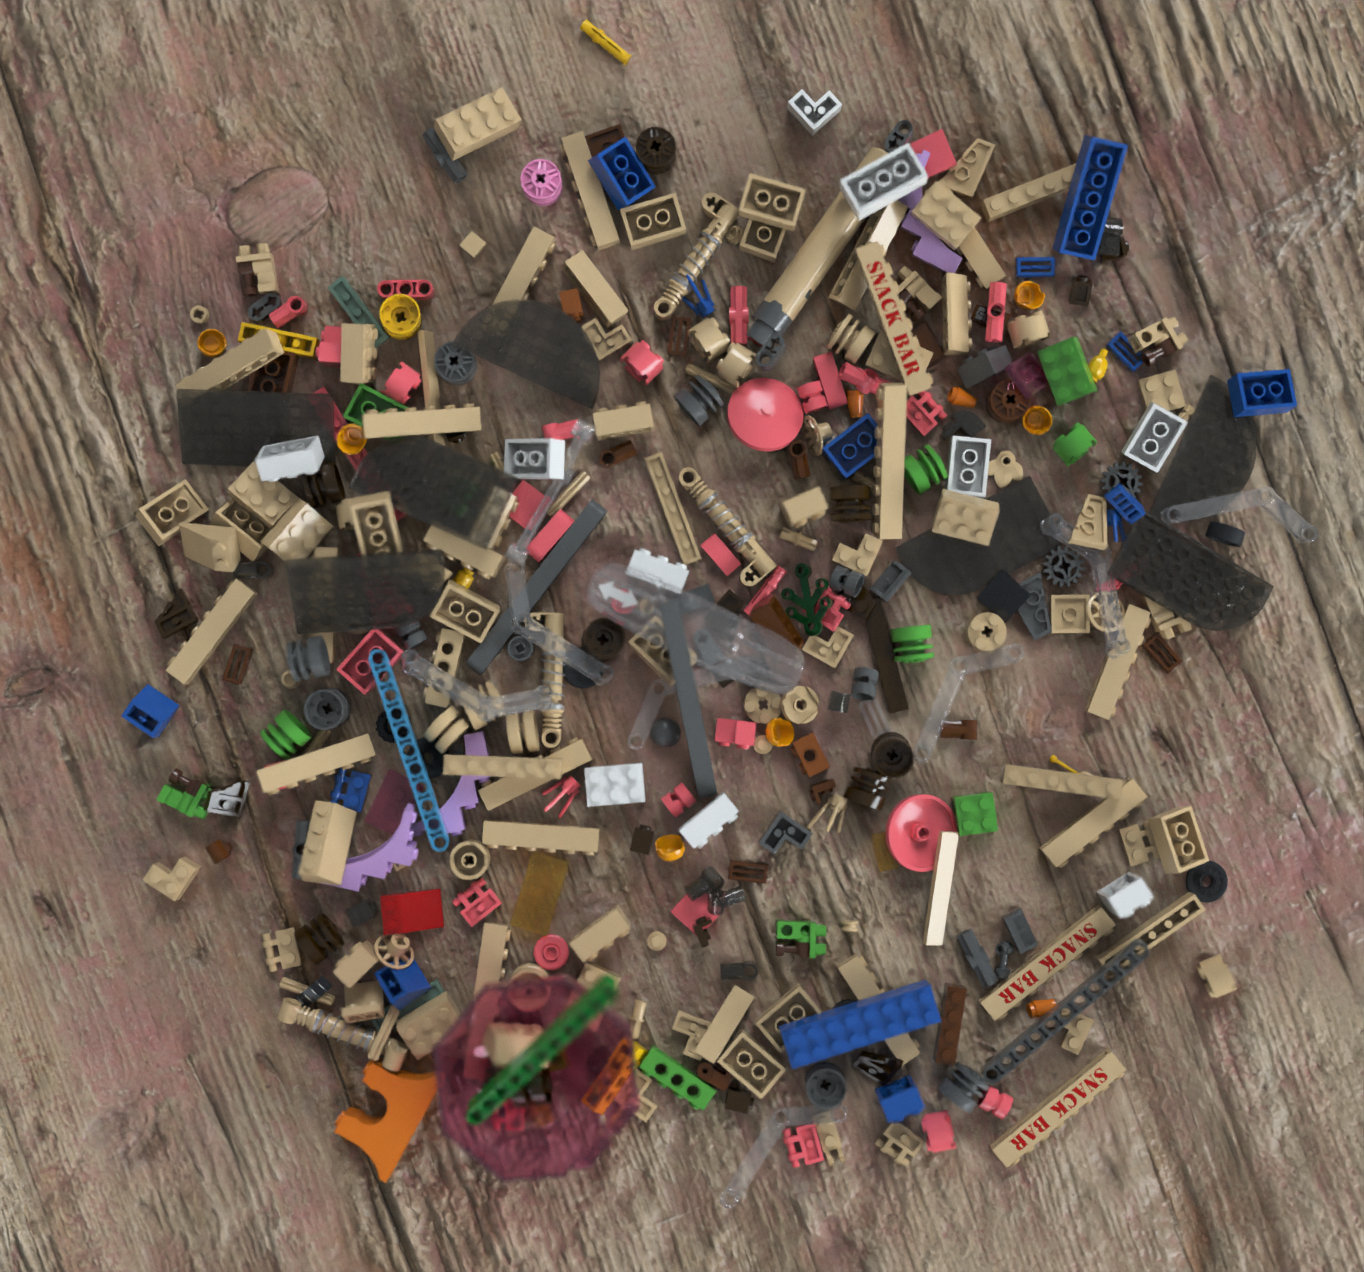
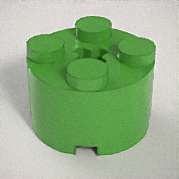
M1079 422L1070 428L1066 437L1064 434L1061 435L1052 445L1055 453L1067 467L1084 456L1089 451L1088 448L1094 447L1098 443L1083 424L1080 425Z

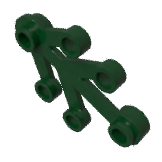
M800 563L795 567V575L800 579L803 599L789 588L783 589L781 595L783 599L791 600L806 610L807 617L798 613L797 608L787 607L785 612L789 618L803 624L806 634L817 636L823 629L821 620L833 604L832 600L828 597L820 599L824 590L829 587V582L823 578L816 581V589L811 596L808 578L811 576L812 569L809 565ZM824 581V586L821 588L820 583ZM787 591L790 592V596H789V597H786V592H787ZM820 599V601H819L820 608H819V610L817 611V613H816V615H815L814 607L816 606L818 600ZM825 600H828L827 606H824ZM793 609L794 613L790 616V610ZM814 623V629L811 630V624Z

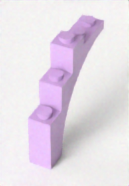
M923 150L922 154L917 153L916 156L925 169L930 152ZM922 187L898 199V201L908 207L907 210L909 211L901 221L902 226L900 229L920 238V241L915 240L911 248L914 251L912 257L945 274L947 272L955 273L962 257L951 251L934 233L910 214L922 199Z
M485 731L464 735L465 755L490 756ZM461 775L454 793L440 808L447 833H451V836L463 834L462 830L466 829L462 807L465 806V810L475 808L476 804L480 802L476 780H479V783L487 782L492 776ZM436 819L429 820V825L435 829L439 827V822ZM423 820L412 824L414 836L423 835V831L426 830Z
M407 804L401 824L385 843L366 854L347 858L341 886H331L359 892L362 885L366 884L367 876L385 879L387 873H391L393 863L411 866L413 860H417L419 849L416 848L417 841H413L414 830L412 829V823H416L418 812H415L416 805Z

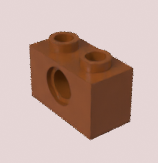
M578 288L559 292L565 321H569V323L581 321L580 318H584Z
M813 732L792 742L793 746L790 748L794 757H799L801 761L799 767L803 775L807 774L808 777H811L830 768ZM807 750L814 752V758L810 761L804 759V753Z

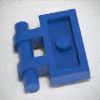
M340 767L338 774H335L334 780L336 782L333 791L331 790L330 802L338 804V800L342 799L344 800V807L362 812L372 775L352 770L351 777L345 776L346 770ZM343 782L349 783L346 794L341 793Z

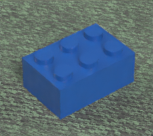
M626 137L588 160L618 211L656 187Z
M1290 369L1237 373L1227 380L1234 417L1287 413L1297 406Z
M869 413L823 447V454L843 480H846L875 457L874 448L877 446L875 428L877 423Z
M910 1074L874 1089L889 1123H898L904 1119V1116L909 1114L911 1116L917 1115L922 1112L921 1109L925 1108Z

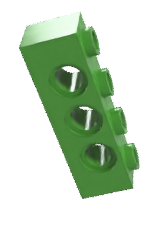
M652 1044L648 1050L649 1052L639 1065L641 1072L648 1077L651 1075L657 1079L656 1082L662 1087L666 1088L668 1086L674 1090L672 1093L678 1098L682 1099L684 1097L689 1101L688 1104L694 1109L698 1110L700 1108L704 1110L716 1093V1087L701 1079L693 1071ZM658 1064H664L666 1070L658 1072L655 1067ZM674 1075H680L682 1081L674 1083L671 1078ZM689 1086H696L698 1091L695 1094H690L687 1089Z

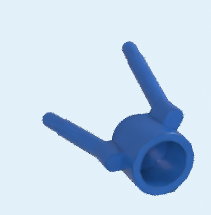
M686 275L689 284L699 299V302L696 304L697 308L685 296L681 298L695 312L696 316L701 315L702 318H705L715 311L713 307L715 304L711 300L704 279L701 280L706 298L703 299L691 277Z
M1107 510V527H1113L1114 542H1118L1117 526H1119L1124 551L1128 555L1129 551L1122 524V516H1120L1117 510Z

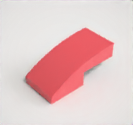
M715 533L700 545L726 576L741 565L739 560Z

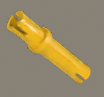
M588 19L582 23L580 30L592 38L593 43H598L623 65L627 64L632 56L631 54L627 53L606 36L602 29L599 30L590 23Z

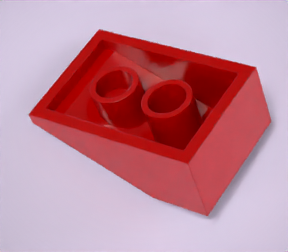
M441 888L389 893L380 896L384 935L444 927Z

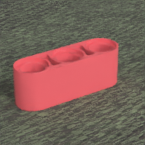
M424 279L384 280L377 286V292L384 300L394 294H402V288L405 286L411 287L410 292L405 295L410 296L414 300H430L435 294L432 284ZM423 286L430 287V291L427 294L420 292ZM385 287H391L392 290L388 295L382 293Z
M832 352L813 357L818 379L821 381L828 409L831 410L847 405V398L841 379L838 378V369Z
M560 509L530 542L525 551L540 563L574 523V520Z

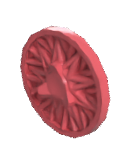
M548 934L537 941L534 946L533 955L540 967L546 970H556L565 965L568 960L569 947L562 937Z

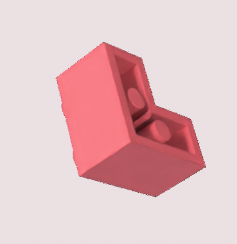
M325 326V330L321 332V342L319 347L316 348V358L325 367L341 368L342 327Z
M717 718L714 741H718L720 746H730V743L737 744L738 748L749 749V746H754L756 722Z

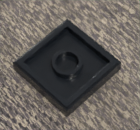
M1002 569L976 598L1006 623L1027 601L1031 594Z

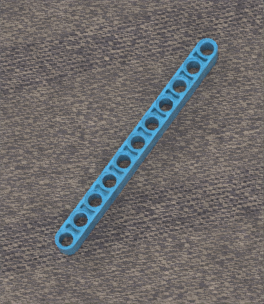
M382 649L374 650L369 654V663L430 844L435 851H444L448 847L450 839L389 657ZM377 652L383 655V661L380 664L376 663L373 658ZM382 671L389 673L390 678L387 682H383L380 679ZM391 689L396 693L394 700L387 699V690ZM394 708H399L402 711L401 718L393 717L392 710ZM402 726L408 730L406 737H402L398 733V729ZM406 745L413 746V755L405 753L404 748ZM414 763L418 764L421 768L417 774L413 773L410 768ZM418 782L426 784L427 789L425 792H420L417 789ZM425 800L431 801L433 809H424L423 802ZM429 820H438L439 827L435 829L430 827ZM442 837L445 840V846H437L435 839Z

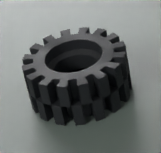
M394 708L392 710L393 717L401 718L402 711ZM383 711L376 721V731H378L379 737L383 738L382 740L388 743H396L394 734L387 729L389 719L386 711ZM402 726L398 733L400 736L406 737L408 730Z

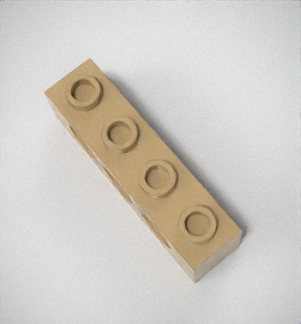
M445 628L438 631L436 636L438 647L437 650L433 651L431 661H434L433 669H429L427 680H430L429 687H425L423 698L426 699L425 703L444 708L450 707L466 635ZM447 643L453 646L452 653L448 655L443 651V647ZM442 662H446L449 666L446 673H442L439 670V665ZM437 681L444 683V689L441 692L435 689Z

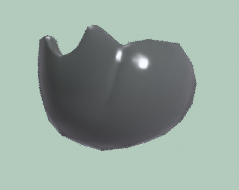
M660 718L652 724L650 736L657 745L671 747L680 739L681 729L674 720Z

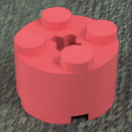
M642 340L641 342H635L620 357V362L625 361L627 365L624 368L638 382L645 381L643 385L647 386L663 370L662 364L664 360L660 355H654L649 350L650 346Z
M401 362L402 368L394 370L384 385L387 389L385 391L381 389L380 393L400 404L406 405L412 397L409 393L413 388L417 390L422 380L420 379L421 374L404 362Z
M948 1109L925 1114L921 1122L923 1131L928 1133V1136H926L928 1152L933 1151V1153L956 1149V1142L953 1140L955 1136L950 1115H948Z

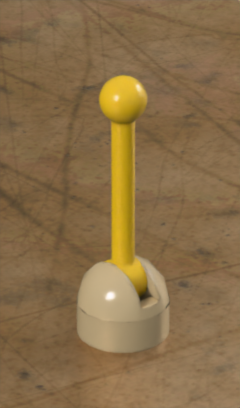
M1055 755L1050 756V762L1057 763L1071 773H1078L1059 761ZM1082 771V772L1078 773V774L1092 775L1091 773L1086 772V771Z

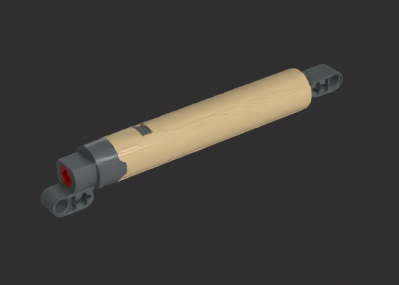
M907 120L899 121L884 142L885 150L871 147L854 172L910 143L914 137L912 124ZM903 129L909 130L907 134L900 133ZM841 191L752 316L755 323L746 335L749 341L761 348L756 356V361L759 368L763 371H771L786 351V344L782 336L865 220L863 218L858 221ZM774 343H775V344L780 343V346H779V347H778V346H775V347H774L773 344H774ZM765 357H769V358H770V362H769V363H767V364H762V363H761V361H762L763 358H765Z

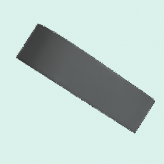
M273 292L264 295L249 307V318L257 323L264 321L271 312L282 305L281 298ZM271 297H272L273 299H276V298H277V300H275V303H276L275 306H273V305L270 304L269 306L266 307V305H268V304L270 303L269 299H270ZM255 309H257L258 311L263 309L260 312L261 316L259 318L257 316L253 317V315L255 314Z

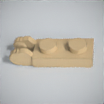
M831 1109L812 1114L829 1166H834V1161L830 1154V1151L834 1149L838 1151L839 1161L841 1163L845 1162Z

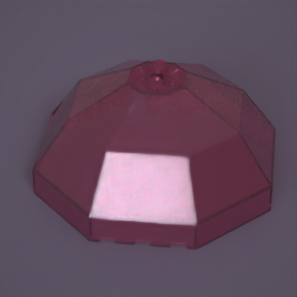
M571 975L486 982L433 1048L442 1133L504 1183L515 1180H540V1178L548 1177L562 1178L567 1177L571 1169L590 1168L613 1141L610 1136L615 1135V1133L618 1135L640 1109L632 1024L611 1007L607 1006L564 1046L567 1057L570 1059L571 1067L550 1072L553 1090L550 1104L536 1106L532 1100L530 1107L515 1108L510 1096L482 1123L474 1125L467 1121L466 1115L469 1100L506 1067L495 1066L481 1043L488 1023L537 1024L544 1031L588 990ZM603 1114L606 1117L605 1127L600 1121Z

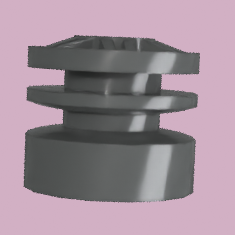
M450 341L444 343L438 348L434 358L436 371L445 382L451 385L461 386L467 384L477 373L478 364L476 357L470 348L462 342ZM452 359L457 360V361L459 362V364H458V365H455V364L452 365L451 360H452Z
M697 375L694 379L698 386L692 381L689 382L692 390L691 393L682 388L673 397L684 412L700 427L709 419L705 410L708 408L713 413H716L717 409L713 403L719 408L724 406V403L717 390L708 381Z
M322 636L308 638L307 647L302 640H297L296 643L294 641L287 643V663L294 681H302V678L305 680L309 679L310 671H312L315 678L330 674L329 654Z
M337 688L315 691L308 696L304 704L306 720L311 726L320 730H328L342 725L347 721L351 713V704L348 696ZM330 705L331 708H333V711L329 712V709L326 708V706Z
M827 1061L818 1062L812 1065L806 1073V1093L810 1102L816 1107L833 1109L845 1099L847 1092L846 1081L841 1069L834 1063ZM822 1080H826L828 1085L824 1086Z
M957 1062L955 1067L961 1071L960 1074L951 1069L950 1073L954 1076L955 1080L952 1081L945 1078L938 1086V1089L957 1106L970 1114L978 1104L972 1096L976 1094L983 1098L984 1094L978 1088L981 1087L988 1091L990 1086L972 1068Z

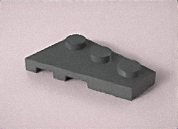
M1041 572L1019 583L1031 594L1017 612L1033 641L1052 632L1048 609L1046 608Z

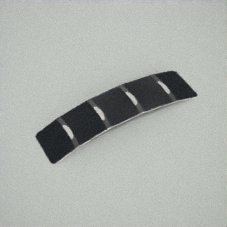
M321 976L294 999L301 1002L302 1008L304 1006L308 1007L332 987V984Z

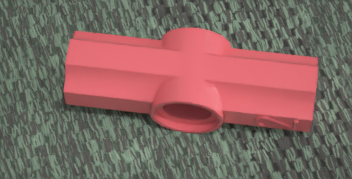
M990 283L985 341L992 343L1002 342L1006 283ZM997 308L1001 311V314L993 316L991 310Z
M733 286L730 290L731 307H729L731 343L747 345L746 334L749 320L747 287Z
M847 362L842 364L838 373V378L855 385L857 390L864 394L871 392L876 395L879 383H892L880 378L870 368L863 370Z

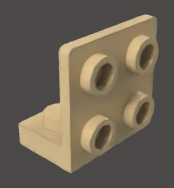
M378 980L356 983L350 989L346 985L344 986L345 1008L342 1009V1017L346 1023L385 1018L384 991Z

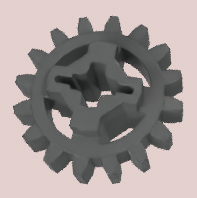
M1115 462L1113 463V468L1111 466L1106 467L1108 472H1102L1105 479L1099 481L1104 483V486L1100 489L1106 490L1107 493L1118 485L1119 480L1123 479L1122 486L1136 498L1134 493H1140L1141 491L1138 489V486L1143 485V483L1138 482L1142 475H1136L1138 468L1131 469L1133 464H1129L1126 467L1125 462H1121L1120 466ZM1117 470H1123V471H1126V472H1128V473H1126V474H1121V473H1120L1119 471H1117ZM1110 478H1111V480H1112L1111 486H1109V479H1110Z
M1057 546L1056 552L1053 549L1049 550L1051 556H1044L1047 562L1042 563L1043 566H1046L1042 573H1048L1045 579H1052V585L1058 582L1059 587H1063L1064 583L1069 587L1070 581L1075 584L1077 583L1076 577L1082 578L1079 572L1085 570L1084 567H1080L1084 560L1078 559L1081 555L1080 553L1074 554L1075 548L1068 551V546H1064L1063 550H1061L1060 546ZM1064 554L1069 555L1070 557H1072L1073 560L1071 561L1067 559L1066 555ZM1055 557L1056 562L1053 566H1051V562ZM1062 563L1066 564L1067 568L1060 569L1059 565H1062ZM1075 567V571L1071 576L1070 572L1072 568ZM1056 572L1062 579L1057 578L1053 573Z

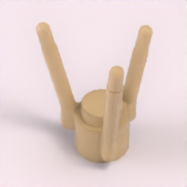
M835 793L832 798L828 797L826 803L808 824L807 829L812 827L830 805L829 808L833 810V813L828 822L826 832H829L838 812L840 817L837 833H840L848 800Z

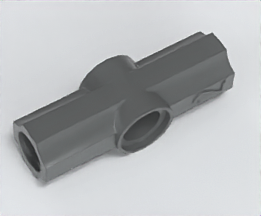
M434 127L425 131L422 136L432 149L433 155L440 166L444 167L454 184L463 181L468 176L467 171L458 159L452 161Z
M297 820L292 869V878L302 879L298 874L303 856L299 852V846L306 843L310 820Z
M968 929L957 935V938L966 953L965 957L970 967L975 971L982 987L986 988L995 984L998 981L997 976L973 930Z

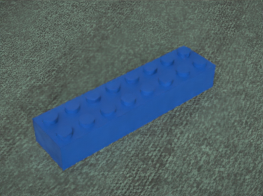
M925 979L778 1027L792 1069L941 1022L931 985Z

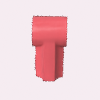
M292 296L285 304L271 312L269 316L275 326L280 329L297 316L305 314L308 305L304 299ZM300 301V309L294 310V303Z
M578 419L542 426L544 439L566 440L582 436Z

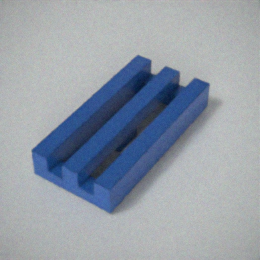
M1016 257L1015 259L1016 278L1055 276V257ZM1021 262H1050V265H1021ZM1021 270H1050V272H1021Z
M1120 331L1106 346L1131 372H1134L1143 363L1140 357L1142 352L1135 353L1140 358L1138 361L1117 340L1120 338L1134 352L1127 337ZM1113 343L1135 364L1134 366H1133V364L1113 345Z

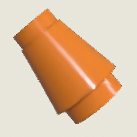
M957 386L951 387L947 401L952 405L974 408L977 398Z
M859 390L846 391L847 406L851 418L862 417L864 394Z
M1053 998L1033 1000L1026 1004V1010L1031 1019L1035 1018L1037 1020L1052 1009L1056 1003Z

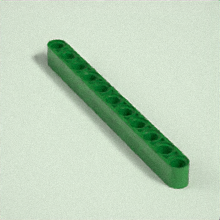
M612 975L602 976L473 1096L467 1105V1121L474 1125L482 1123L617 997L616 978Z

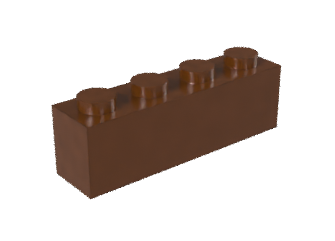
M945 983L940 1011L941 1022L938 1023L933 1054L935 1063L955 1066L967 988L963 985Z

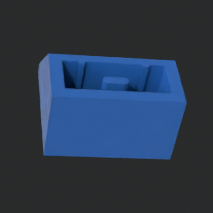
M147 684L132 699L121 717L152 738H156L163 732L180 705Z
M415 959L405 969L397 970L384 966L374 973L391 1004L399 1010L432 988ZM399 960V965L406 964V962Z

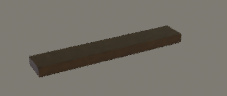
M876 598L873 600L877 605L868 621L865 620L889 713L891 714L909 709L897 662H894L895 654L880 598Z

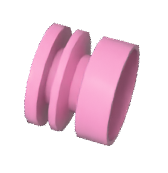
M536 159L529 162L522 170L521 185L525 196L531 203L538 206H549L555 203L561 196L563 190L561 175L557 166L551 161ZM538 178L544 179L545 182L543 184L538 182Z

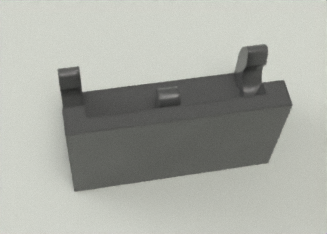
M893 560L869 590L886 603L912 572L898 561Z
M1021 908L1002 916L1013 943L1020 954L1037 946V941Z

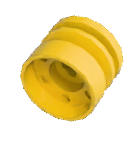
M394 294L388 297L381 305L380 320L385 332L391 338L407 340L414 337L420 330L422 324L420 308L417 302L410 296ZM404 316L405 321H400L399 323L398 317Z

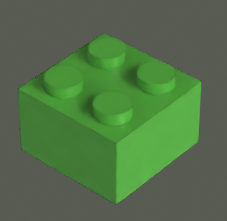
M993 792L952 796L953 811L959 836L998 831Z

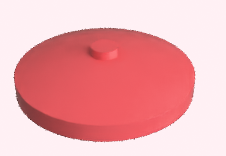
M755 378L744 382L733 392L727 406V421L734 436L747 447L758 451H776L786 447L797 437L803 424V407L796 393L783 382L771 378Z
M927 794L912 795L900 801L890 813L885 831L888 850L896 862L913 871L926 872L933 870L939 831L957 832L956 818L952 809L940 798Z

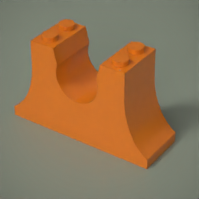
M379 1057L378 1061L370 1059L369 1063H367L362 1072L365 1075L362 1081L372 1090L380 1092L385 1097L387 1112L381 1116H371L361 1109L349 1107L347 1111L343 1110L334 1123L337 1126L334 1132L363 1149L374 1162L379 1179L386 1183L444 1079L445 1074L439 1070L428 1073H417L404 1069L392 1071L382 1065L383 1059Z

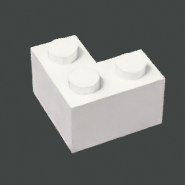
M801 89L787 104V109L812 136L839 113L842 107L841 102L830 90L815 103Z

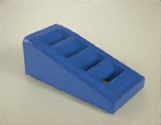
M1118 484L1105 494V498L1129 524H1133L1145 515L1143 505L1121 484ZM1122 493L1121 496H1119L1117 499H1114L1117 495Z

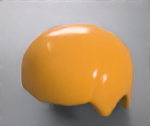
M1024 281L1015 288L1014 300L1024 310L1037 309L1043 304L1045 293L1041 292L1039 284L1032 281Z
M207 329L199 335L197 345L203 355L216 358L225 352L227 341L222 332L216 329Z
M1031 406L1022 416V425L1027 432L1042 435L1049 431L1052 425V415L1042 406Z
M354 423L342 427L337 435L338 448L348 455L360 453L367 443V439H363V428Z
M773 718L767 723L765 730L766 738L773 746L783 747L793 742L794 728L789 720Z
M664 835L655 841L656 853L662 860L676 861L683 856L685 846L679 835Z

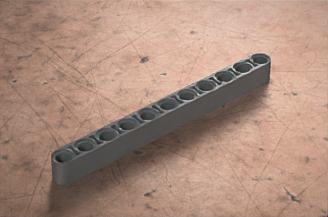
M593 499L587 504L465 665L480 676L485 672L608 510Z
M679 600L659 603L698 798L716 796L718 794Z
M1141 939L1133 940L983 1066L984 1080L989 1084H995L1142 963L1149 955L1146 942ZM1137 946L1145 948L1140 954L1135 953L1134 949ZM1126 958L1130 960L1126 966L1119 964L1121 959ZM1107 971L1115 973L1112 978H1106L1104 974ZM1096 983L1100 987L1098 990L1093 991L1089 989L1091 984ZM1077 996L1085 998L1082 1003L1074 1001ZM1063 1008H1067L1070 1010V1013L1062 1015L1060 1011ZM1047 1021H1054L1055 1025L1049 1028L1045 1026ZM1033 1033L1041 1035L1037 1040L1032 1039L1030 1036ZM1023 1045L1026 1049L1023 1052H1018L1016 1047ZM1007 1057L1011 1059V1062L1003 1064L1001 1060ZM988 1070H995L997 1073L994 1076H989L986 1072Z

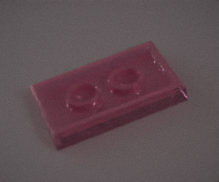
M1031 352L1026 353L1004 368L1026 400L1049 385L1045 371Z
M389 769L364 820L365 822L392 835L401 824L407 804H416L408 777ZM417 783V789L422 792L424 785Z

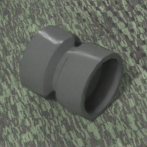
M837 565L831 575L829 587L839 592L844 590L845 594L857 597L862 589L865 576L857 571L850 572V569Z
M412 616L394 627L398 637L403 638L402 644L406 651L428 640L424 630L419 629L420 623L416 616Z
M524 636L514 637L508 644V653L517 661L528 660L534 653L533 642Z
M866 667L855 668L853 675L855 683L852 684L851 697L863 701L875 700L877 688L874 685L878 683L879 672Z

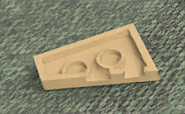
M977 138L959 159L957 165L950 168L949 172L940 181L944 179L952 192L973 199L995 149V144Z
M1091 494L1086 496L1068 543L1100 550L1107 548V506L1105 497Z

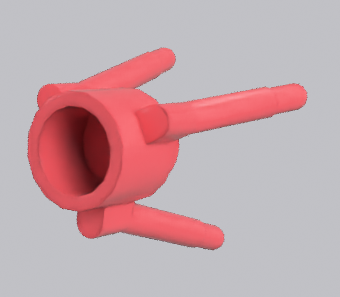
M571 775L568 778L564 777L561 781L542 792V795H546L559 786L563 789L544 808L545 812L565 793L571 794L558 815V818H561L574 797L580 792L578 789L581 785Z

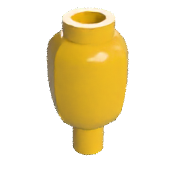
M1101 349L1099 355L1094 356L1088 365L1095 384L1103 378L1108 366L1106 360L1108 351L1106 349Z
M464 567L463 570L457 572L453 581L469 588L474 580V572Z

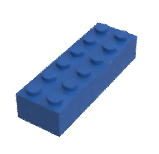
M1084 134L1053 244V250L1062 254L1090 260L1096 259L1128 145Z

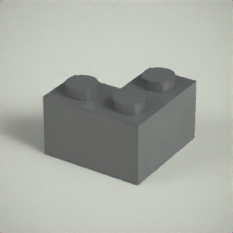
M994 345L976 353L977 357L974 359L971 356L963 360V365L958 367L957 370L966 389L1005 372L1014 367L1015 364L1006 345L1001 347Z
M780 810L758 843L773 854L777 852L785 839L802 850L812 836V832Z

